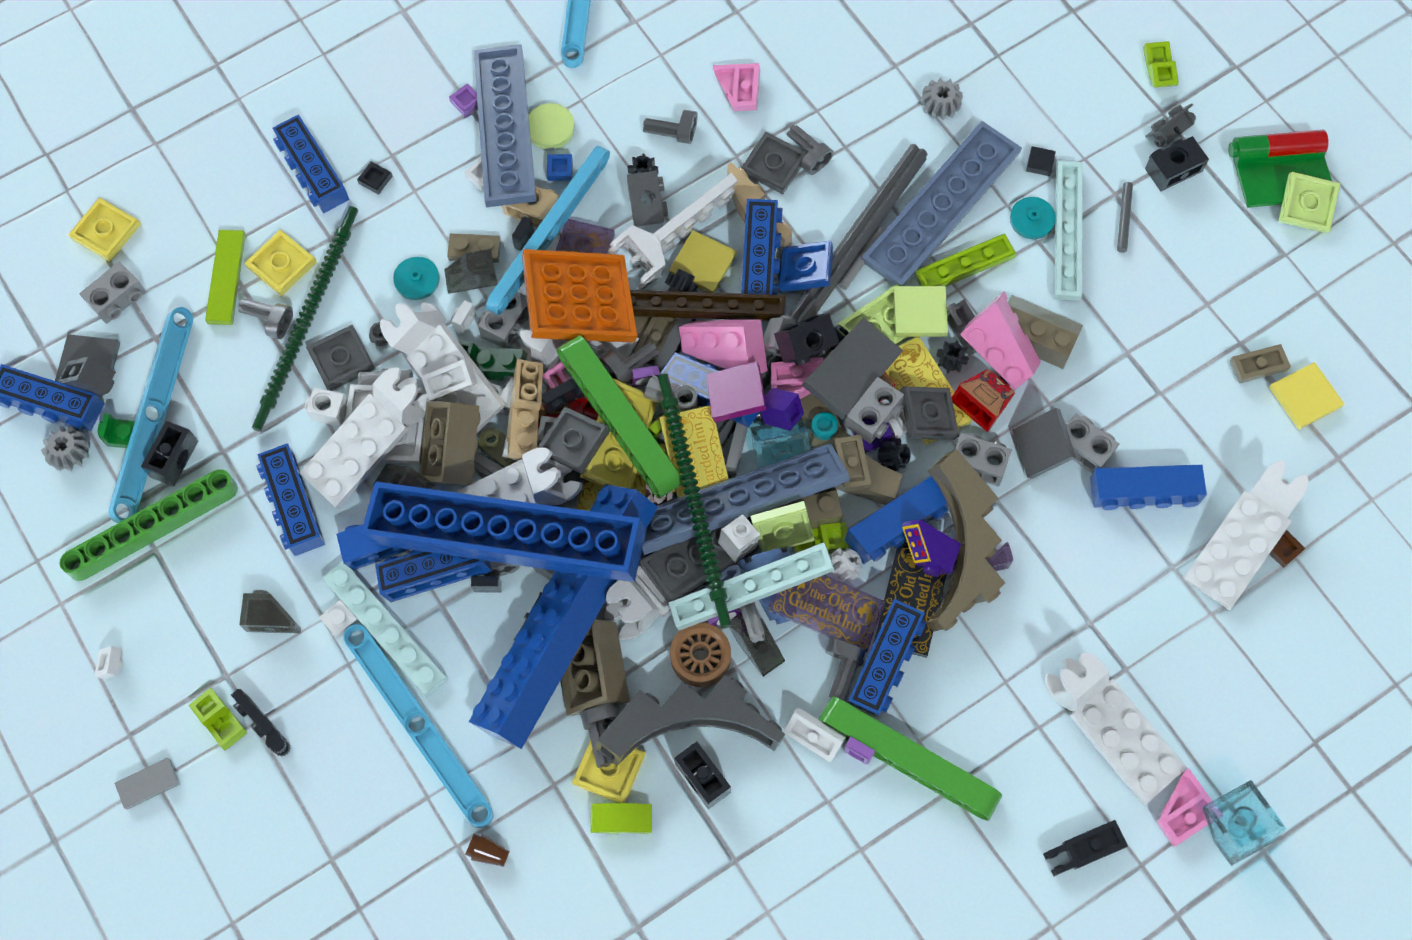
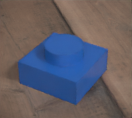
M547 154V181H571L573 174L572 154Z

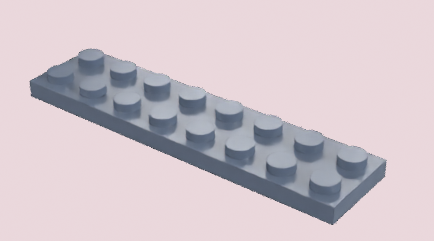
M522 44L474 50L486 208L535 202L537 200Z
M981 121L861 258L864 264L893 285L905 286L915 275L916 271L923 266L1020 154L1022 147L984 121Z
M829 443L704 488L698 493L702 494V498L699 500L704 502L702 508L706 510L703 515L707 516L705 521L709 523L707 529L712 531L730 524L742 514L748 518L803 497L811 496L825 489L836 487L850 481L848 471L832 444ZM688 495L657 505L658 508L646 528L642 547L644 555L695 537L694 534L697 531L693 530L695 525L691 522L693 516L689 515L691 509L687 508L690 502L685 500Z

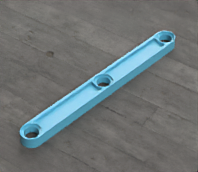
M568 0L561 55L562 62L569 68L580 66L584 60L591 0ZM573 51L579 54L576 59L572 60L566 57L569 52Z
M598 145L593 149L523 249H548L605 168L610 157L609 150ZM523 249L490 294L486 304L488 311L501 315L525 282L522 262Z
M184 307L172 310L168 313L109 506V516L116 523L127 519L118 516L116 512L118 504H124L128 507V517L137 513L148 476L141 468V465L163 426L193 324L192 313ZM176 313L185 317L186 324L184 326H179L175 323L174 315ZM150 406L157 410L158 417L156 420H151L146 416L147 407Z
M359 624L349 626L344 633L345 644L458 807L474 827L485 828L489 826L494 818V812L367 629ZM356 631H361L364 633L363 642L358 645L351 644V635ZM416 717H421L425 720V726L419 732H414L410 729V723ZM478 807H485L488 810V816L483 822L473 820V811Z

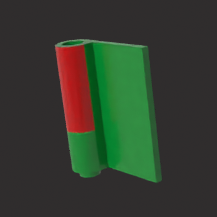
M1326 130L1234 137L1233 141L1229 143L1228 152L1229 156L1233 157L1247 208L1282 205L1288 175L1291 172L1332 181L1325 159L1329 145Z

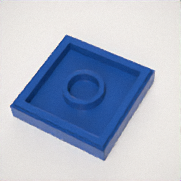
M831 240L782 248L779 277L781 293L830 286L833 244Z

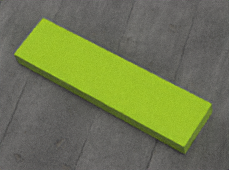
M244 230L218 231L205 318L207 324L233 325L246 237Z
M1004 233L919 268L914 276L920 286H948L1016 257L1017 253Z

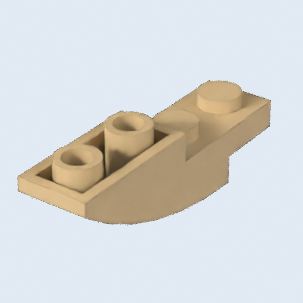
M730 162L727 165V176L732 173L738 180L734 187L735 192L731 197L737 212L745 223L747 199H765V192L759 184H754L748 178V175L742 168H737ZM785 222L777 223V233H781V249L791 246L792 231Z
M521 359L516 361L507 429V457L522 459V454L537 448L543 363Z

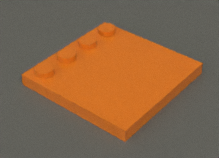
M523 249L522 262L531 338L572 340L580 335L586 341L635 343L637 332L624 255Z

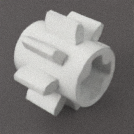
M839 548L831 554V561L835 571L830 572V574L836 580L843 582L848 579L851 582L859 576L858 571L862 569V561L857 552L849 548L844 551Z

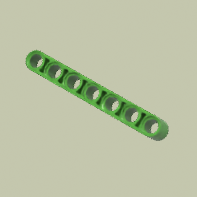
M579 335L557 348V354L563 365L605 425L610 428V432L654 495L660 499L681 486L683 482L678 471L586 340Z
M223 469L214 470L68 550L60 558V568L76 581L86 580L229 501L238 491L237 483L227 471ZM227 481L225 487L218 489L220 483ZM203 494L200 501L194 502L195 497ZM174 508H179L176 514L170 515ZM155 521L151 528L146 529V525L149 522ZM130 534L129 539L121 543L122 538ZM105 548L104 553L97 556L98 551ZM81 561L79 567L72 570L73 565Z
M832 696L818 719L844 735L846 741L851 736L875 750L873 755L875 758L980 819L989 821L1002 798V794L997 789L837 697Z

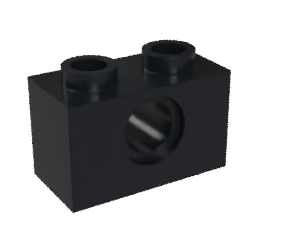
M1192 136L1185 140L1179 139L1164 150L1158 149L1149 156L1145 170L1160 192L1203 172L1209 158Z
M829 313L814 315L774 333L783 362H794L795 366L809 362V357L812 355L821 356L831 352L830 347L839 344Z
M165 421L141 468L150 478L174 487L199 441L190 429Z
M697 741L674 757L676 767L708 810L731 793V786Z

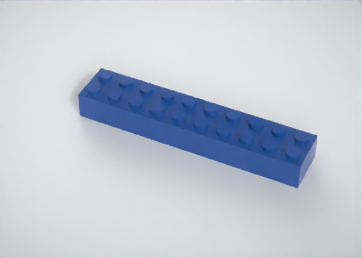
M375 482L361 534L372 544L635 582L646 527L641 519L637 517Z
M605 484L597 494V499L590 511L637 517L641 519L647 528L658 507L638 490ZM555 571L550 581L544 586L543 593L538 602L530 610L527 621L517 633L508 654L503 657L501 666L494 678L488 683L486 692L473 709L472 716L468 722L488 735L522 749L606 601L608 590L617 580Z

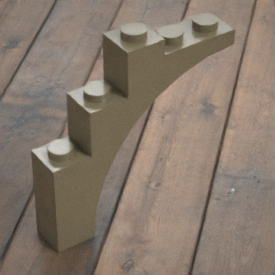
M831 352L821 355L819 358L823 357L825 359ZM809 394L800 399L804 415L795 425L811 430L813 418L821 412L833 414L838 421L837 433L829 440H820L813 435L812 431L810 432L807 445L811 446L810 450L829 443L835 449V438L848 437L840 425L836 414L814 395ZM865 454L872 484L871 488L848 491L846 493L887 505L896 499L903 474L882 466ZM843 484L835 487L837 490L844 492Z
M957 449L946 453L928 470L941 489L949 506L955 529V540L961 543L949 589L940 607L926 623L933 632L951 629L958 622L956 617L961 612L965 613L970 610L975 604L986 601L988 603L992 602L1001 594L999 589L1005 584V581L987 562L997 552L995 547L1002 541L984 520V517L994 509L992 504L998 497Z

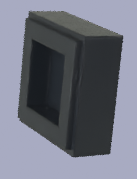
M1031 146L1026 172L1050 176L1056 151Z
M371 161L357 181L361 186L379 195L393 175L389 170Z
M524 216L513 232L512 239L515 249L521 251L534 234L532 219Z
M498 576L471 577V588L474 592H502V583Z

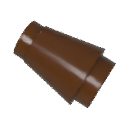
M474 833L465 855L471 857V861L504 867L510 851L483 833L481 836Z

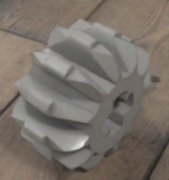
M941 77L938 79V82L931 79L928 86H925L922 91L921 105L924 106L925 113L932 112L933 119L936 116H940L944 120L946 115L953 118L955 112H959L962 105L963 92L959 91V84L952 85L951 79L944 82Z
M59 426L58 433L49 431L50 439H43V444L46 447L41 449L42 454L45 456L46 463L54 466L56 470L62 471L66 468L68 471H72L74 464L82 466L81 458H89L86 450L90 446L86 441V436L74 427L70 426L66 430L64 427Z

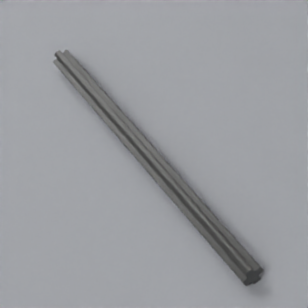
M910 144L834 250L830 286L806 289L788 314V316L796 319V323L818 313L926 161L928 154L925 149H919L916 144ZM766 350L767 371L761 374L763 389L771 379V363L783 362L781 357ZM730 419L716 422L721 448L736 428L737 422Z

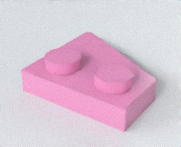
M759 63L713 65L715 76L733 111L758 110Z
M811 358L809 362L795 366L794 362L771 363V389L777 388L797 393L800 399L811 394L802 384L824 361V358Z
M1187 769L1182 773L1156 823L1172 846L1175 847L1221 817L1222 814L1191 770Z

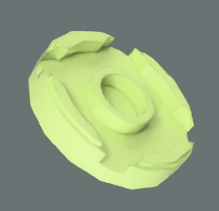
M543 104L533 109L529 114L531 142L541 149L561 148L574 135L575 124L573 116L567 108L560 104Z

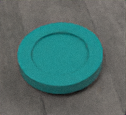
M1025 197L1013 206L1010 214V223L1014 231L1020 236L1027 239H1040L1052 231L1055 225L1056 214L1053 207L1046 200L1038 197Z
M411 257L402 261L394 271L393 281L396 290L401 296L410 300H422L436 291L440 276L436 265L429 259Z

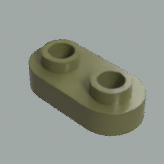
M495 428L486 429L480 434L478 439L481 451L502 468L517 462L502 456L506 435ZM491 437L496 438L495 442L493 443L487 442V440Z

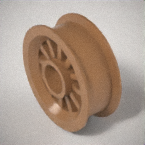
M698 623L682 629L675 635L671 643V665L677 677L684 683L694 687L711 686L720 681L730 667L731 647L728 638L719 628L708 623ZM697 637L698 642L695 643L692 638ZM701 637H706L704 642L701 641ZM697 650H704L708 653V657L704 660H697L693 657V654ZM706 667L709 672L704 673V668ZM697 668H700V673H695Z

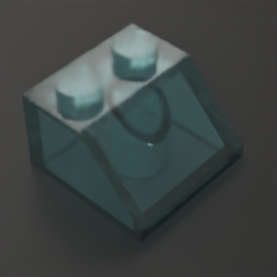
M802 418L790 431L767 424L750 427L757 469L810 451L808 431Z
M1252 780L1203 806L1213 841L1231 866L1277 841L1287 829Z

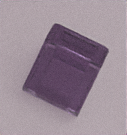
M1006 542L987 560L995 571L1009 569L1014 559L1009 543Z

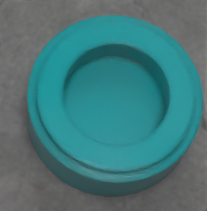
M821 412L813 418L811 431L816 438L829 440L836 435L838 421L833 414Z

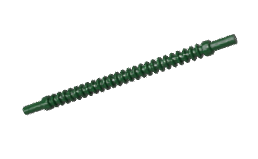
M353 206L349 207L341 227L336 228L335 237L332 238L333 243L329 244L330 249L326 251L328 255L324 256L325 262L321 263L323 268L318 269L320 274H316L317 280H314V286L310 287L311 293L307 294L309 299L304 300L306 305L301 307L303 311L299 312L300 318L296 319L298 324L293 325L295 331L290 332L292 337L287 338L289 343L284 345L286 350H282L283 356L279 357L281 362L276 364L278 369L273 370L275 376L270 377L272 382L267 383L269 389L264 390L266 395H262L259 401L261 406L251 427L255 431H262L270 410L274 409L277 404L276 398L280 397L278 392L283 390L281 385L286 384L284 378L289 377L287 372L291 371L290 366L294 365L293 359L297 358L295 353L300 352L298 346L303 345L301 340H305L304 334L308 333L307 327L311 326L309 321L314 320L312 315H315L317 313L315 309L320 307L318 302H321V296L325 295L323 290L328 288L326 284L331 282L329 278L333 277L332 271L336 270L334 265L339 264L337 259H340V253L344 252L343 247L347 245L345 241L350 239V229L359 211Z
M663 373L658 375L663 396L661 404L663 410L666 411L664 416L667 418L666 423L669 424L668 430L671 431L669 436L673 438L671 444L675 445L673 451L677 452L675 458L679 459L676 464L680 466L678 472L682 473L680 479L684 481L682 487L686 488L684 494L688 495L685 500L690 502L687 508L691 509L689 515L693 516L691 522L695 524L693 530L697 531L694 536L699 538L696 544L701 546L698 548V551L702 553L700 559L704 560L702 566L706 567L704 570V574L708 575L706 581L710 582L707 586L711 590L709 593L710 600L715 603L721 629L729 628L732 624L725 601L728 596L726 589L722 588L724 582L720 581L722 574L718 572L721 569L719 566H716L719 563L718 559L714 558L717 553L712 551L715 545L711 544L713 538L709 537L711 530L707 529L709 523L705 522L707 516L703 515L706 511L705 508H702L704 502L699 500L702 498V494L698 493L700 487L696 486L698 480L694 479L696 473L692 472L695 467L691 465L693 459L689 458L691 452L688 451L689 445L686 444L688 439L684 436L686 431L682 429L684 427V424L681 423L682 417L678 416L680 414V410L677 409L679 407L678 400L673 396L668 374Z

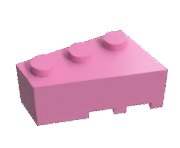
M1003 291L966 325L960 335L1016 390L1034 375L1041 361L1027 334L1024 335L1018 323L1019 318L1016 313H1013L1007 302L1008 297L1005 291Z
M696 320L679 327L683 353L724 369L758 361L761 374L767 371L761 320Z

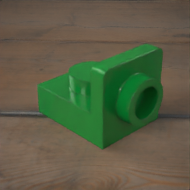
M104 413L103 420L98 424V436L106 446L127 448L135 421L115 419L111 414Z

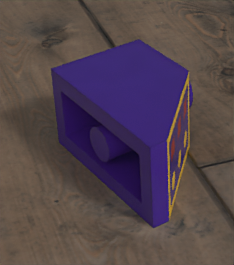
M921 519L904 522L902 528L914 564L923 568L924 573L933 577L952 573L961 543Z

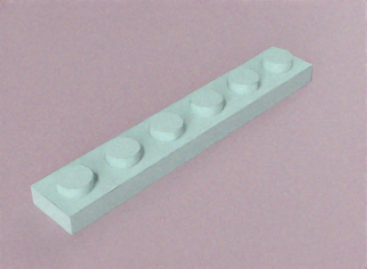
M1057 161L1054 299L1080 301L1082 298L1083 162Z
M825 543L723 581L724 586L722 588L726 589L728 596L725 600L728 612L835 571ZM705 588L669 602L676 628L679 631L718 616L715 603L710 600V589Z
M343 561L322 577L325 583L426 698L448 680Z

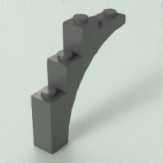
M724 675L705 699L697 688L691 685L687 686L683 682L663 706L659 705L660 703L655 696L650 693L645 694L639 690L598 738L595 749L618 766L632 751L647 741L670 731L685 728L715 727L735 731L756 739L773 751L780 745L785 733L782 732V728L776 722L768 721L761 716L759 710L754 705L743 702L747 691L741 682Z

